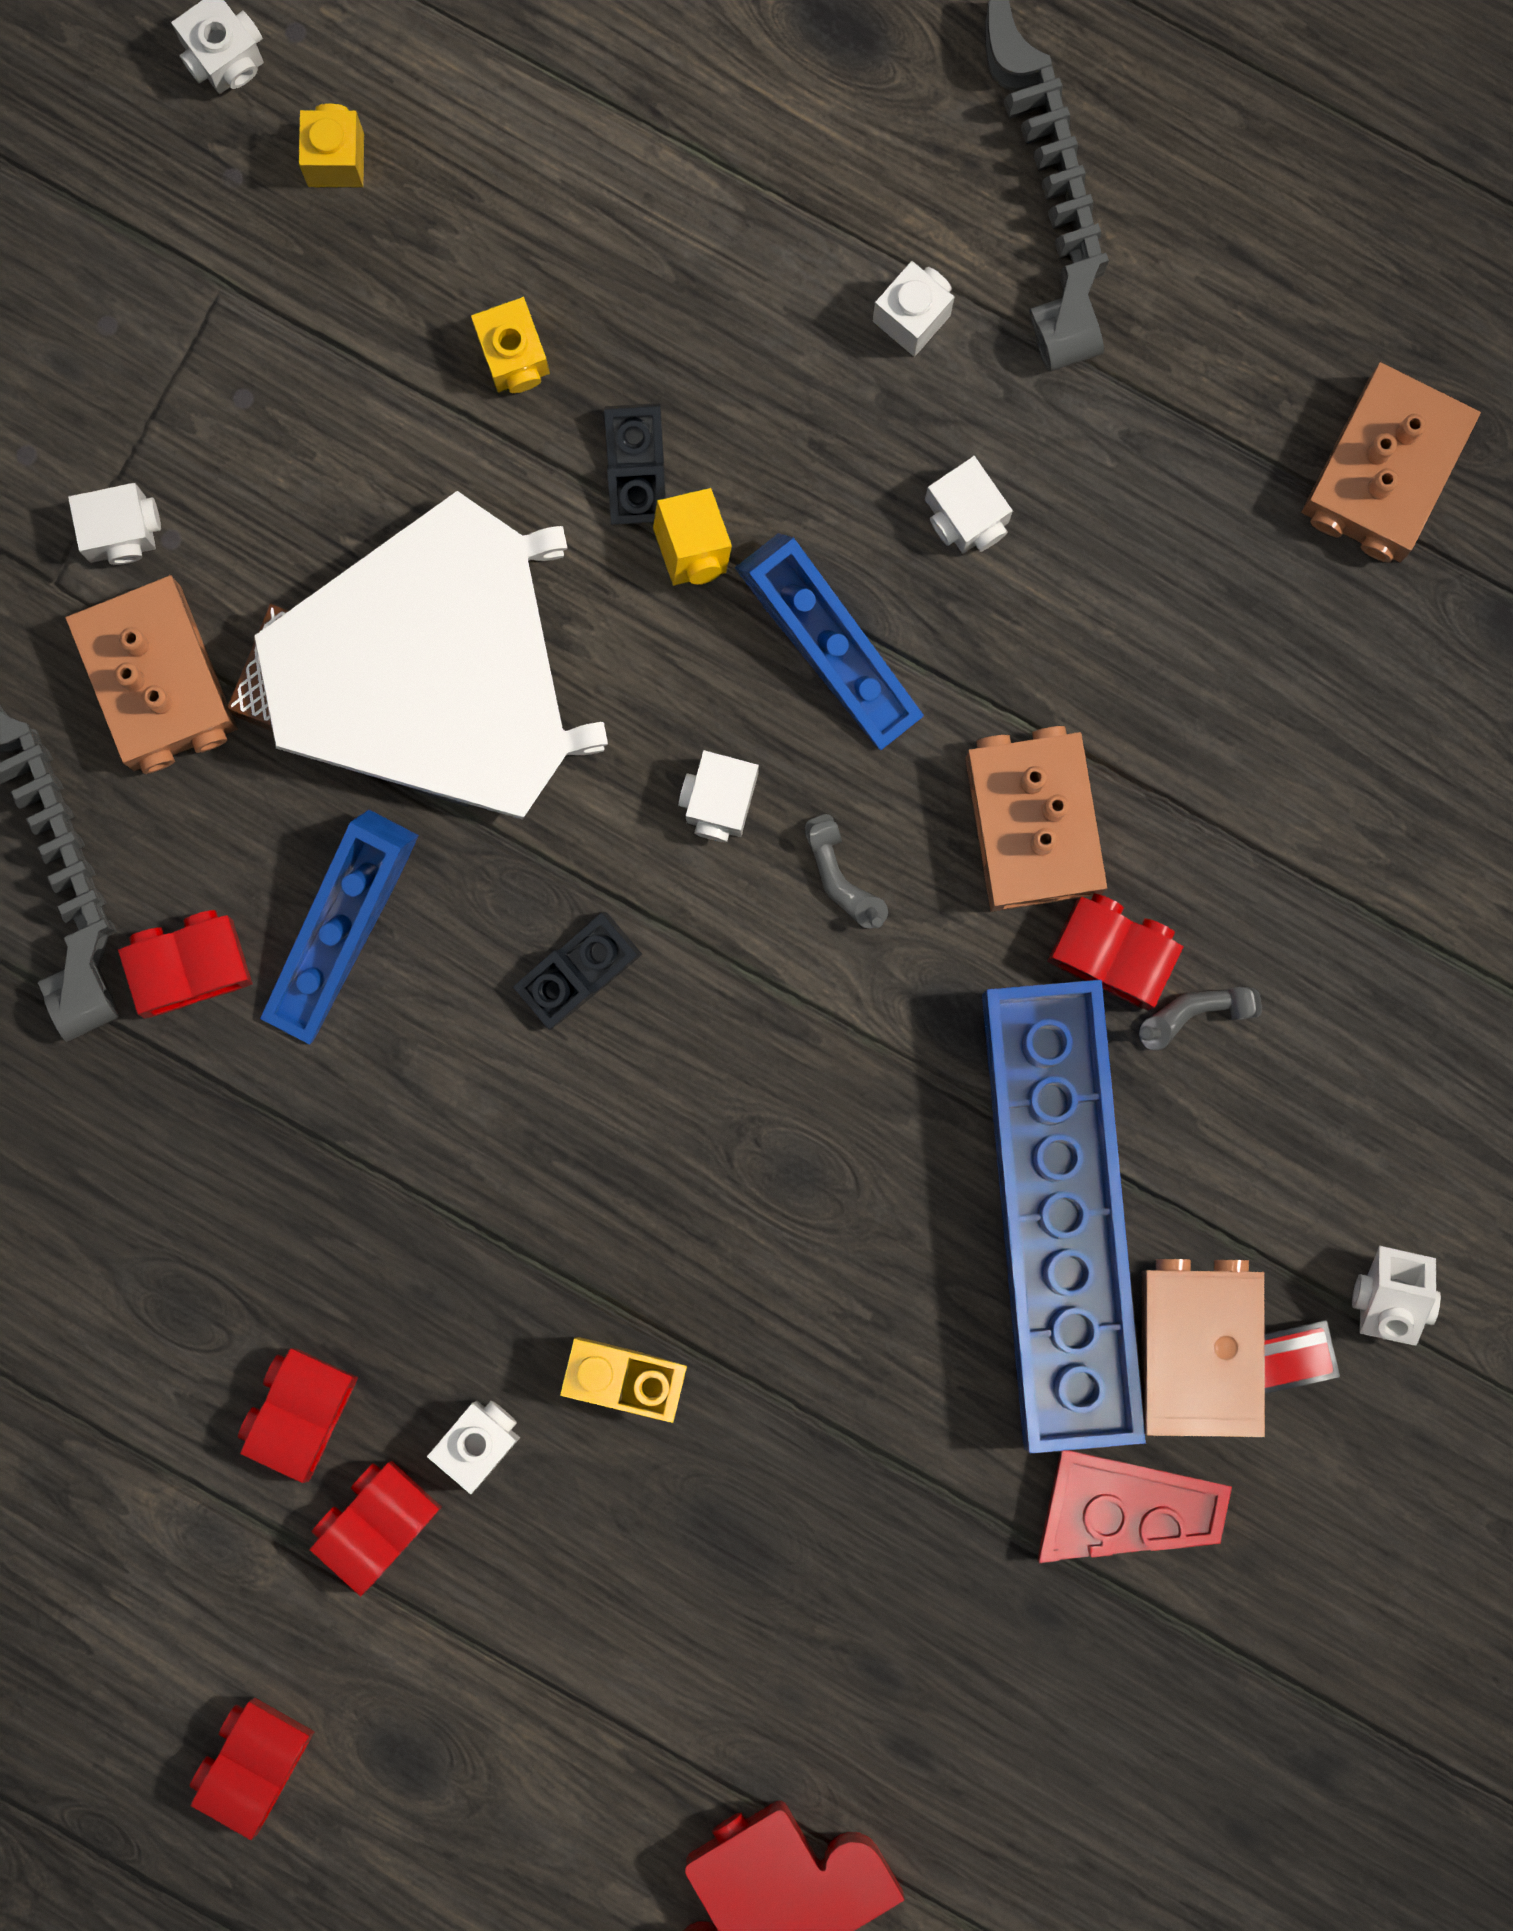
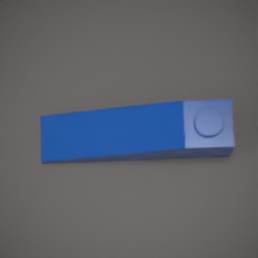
M780 533L776 534L735 567L769 615L877 749L882 750L924 717L918 706L794 537Z
M367 810L349 823L261 1015V1020L309 1045L314 1041L387 903L419 835L371 810Z

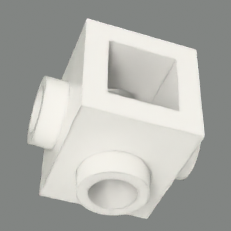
M202 0L171 22L181 44L186 49L185 52L179 55L181 60L199 84L208 79L219 95L228 88L236 89L248 83L256 75L258 67L264 63L256 43L263 39L257 27L243 10L235 15L224 0Z
M1379 1246L1368 1276L1360 1274L1354 1287L1352 1307L1360 1309V1334L1416 1346L1425 1324L1434 1325L1440 1308L1441 1295L1440 1292L1436 1291V1258Z

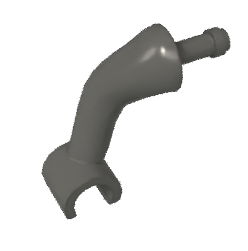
M829 814L820 815L808 820L805 824V835L814 853L825 893L864 928H880L888 915V907L884 900L851 884L845 879L839 869L832 847L842 842L837 823L834 822L833 817Z
M1235 987L1219 991L1187 992L1175 998L1142 1023L1139 1030L1140 1040L1150 1050H1162L1173 1040L1190 1018L1209 1011L1230 1009L1231 1020L1259 1017L1262 1013L1260 993L1257 989L1250 987Z

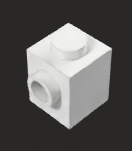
M911 261L875 302L873 322L915 357L951 316L954 296L950 293L952 288L948 281L933 268L926 267L925 270H922Z
M975 456L927 488L925 501L935 514L930 517L932 526L946 545L949 546L955 542L962 554L974 546H977L979 551L982 552L993 546L1008 533L1004 526L1009 523L1013 510Z
M136 483L68 497L80 553L90 563L108 559L109 564H128L142 559V552L156 549L153 532L161 530L157 505L153 497L146 499V496Z
M703 750L697 776L689 773L686 774L678 806L688 808L686 821L688 824L696 825L694 834L718 842H727L729 835L741 837L758 777L757 764Z
M475 1401L427 1457L468 1493L472 1494L519 1440L520 1437L511 1430L517 1422L495 1402L490 1401L484 1407L480 1402Z

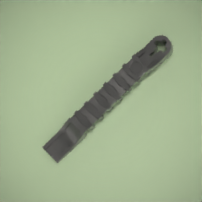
M989 0L985 22V48L990 73L1000 86L1016 91L1004 98V106L1009 119L1043 109V115L1024 121L1021 124V131L1026 144L1050 137L1051 144L1039 147L1034 151V160L1039 172L1058 166L1059 173L1044 178L1042 180V188L1047 200L1065 195L1067 202L1050 208L1048 216L1053 229L1073 224L1074 228L1073 232L1061 235L1055 239V246L1060 259L1070 256L1072 264L1066 265L1061 269L1060 281L1064 289L1062 298L1029 309L1042 360L1047 370L1051 372L1104 353L1102 334L1088 294L1094 279L1104 276L1109 259L1106 253L1101 252L1098 241L1101 238V229L1098 223L1094 224L1093 199L1091 194L1086 195L1084 187L1086 172L1083 165L1079 166L1078 142L1075 136L1071 137L1069 130L1070 113L1068 107H1064L1062 102L1063 85L1060 77L1055 79L1050 55L1032 47L1018 32L1013 20L1009 0Z
M0 704V752L11 753L20 749L24 750L0 762V784L11 781L27 772H32L34 781L10 793L19 809L42 799L45 810L26 818V821L34 835L41 834L51 828L53 829L56 838L37 847L43 862L48 864L63 857L66 868L47 876V879L55 893L73 886L77 897L57 906L62 920L67 923L74 919L78 927V931L64 937L68 946L65 969L38 981L46 1008L61 1037L66 1042H69L119 1018L117 1005L100 970L108 937L116 933L117 930L114 924L107 920L103 905L107 903L104 896L95 888L92 877L96 873L83 855L81 848L85 847V844L80 835L74 830L70 820L74 818V815L69 806L65 804L60 790H63L64 787L59 778L53 773L50 765L53 758L50 752L42 744L37 730L31 729L29 724L9 717Z

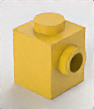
M321 104L315 107V111L300 110L299 166L308 187H363L364 132L356 111H349L347 107L339 104Z
M524 297L471 315L497 392L509 389L510 393L530 390L541 383L540 377L550 374L546 356Z
M709 488L657 500L653 530L673 586L686 582L705 584L713 581L720 574L726 573L732 545L712 489Z

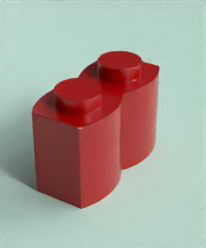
M1094 893L1091 900L1081 896L1076 900L1047 962L1084 981L1102 980L1103 990L1142 1009L1149 1011L1155 1008L1184 947L1172 940L1175 932L1171 928L1148 918H1144L1142 925L1131 921L1121 915L1124 907L1106 896Z
M216 910L204 911L183 920L185 928L173 933L164 934L162 928L157 927L135 933L129 937L131 945L119 949L118 952L139 1016L146 1019L162 1015L253 984L234 922L228 915L218 917Z
M290 1348L286 1357L277 1354L263 1381V1386L270 1388L266 1401L261 1410L254 1406L250 1409L240 1428L238 1438L245 1441L240 1454L301 1483L309 1482L325 1451L333 1429L350 1398L358 1377L297 1348Z
M393 1461L388 1462L382 1470L375 1463L371 1464L351 1486L350 1489L358 1496L342 1513L334 1506L311 1531L318 1540L310 1548V1551L360 1597L365 1594L442 1508L440 1504Z
M257 1698L250 1700L245 1708L236 1704L227 1716L218 1734L226 1739L216 1760L207 1756L190 1783L189 1787L197 1791L191 1806L252 1840L258 1835L315 1731Z

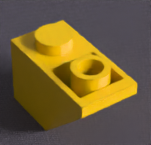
M577 1337L573 1341L560 1396L673 1423L687 1366L638 1351Z

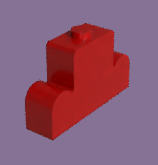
M775 1801L747 1819L744 1818L742 1813H737L724 1820L712 1830L715 1836L714 1839L688 1854L685 1868L686 1876L713 1923L699 1921L688 1925L683 1931H855L905 1899L899 1882L878 1846L870 1837L860 1832L840 1834L829 1843L825 1851V1858L819 1860L788 1806L783 1801Z

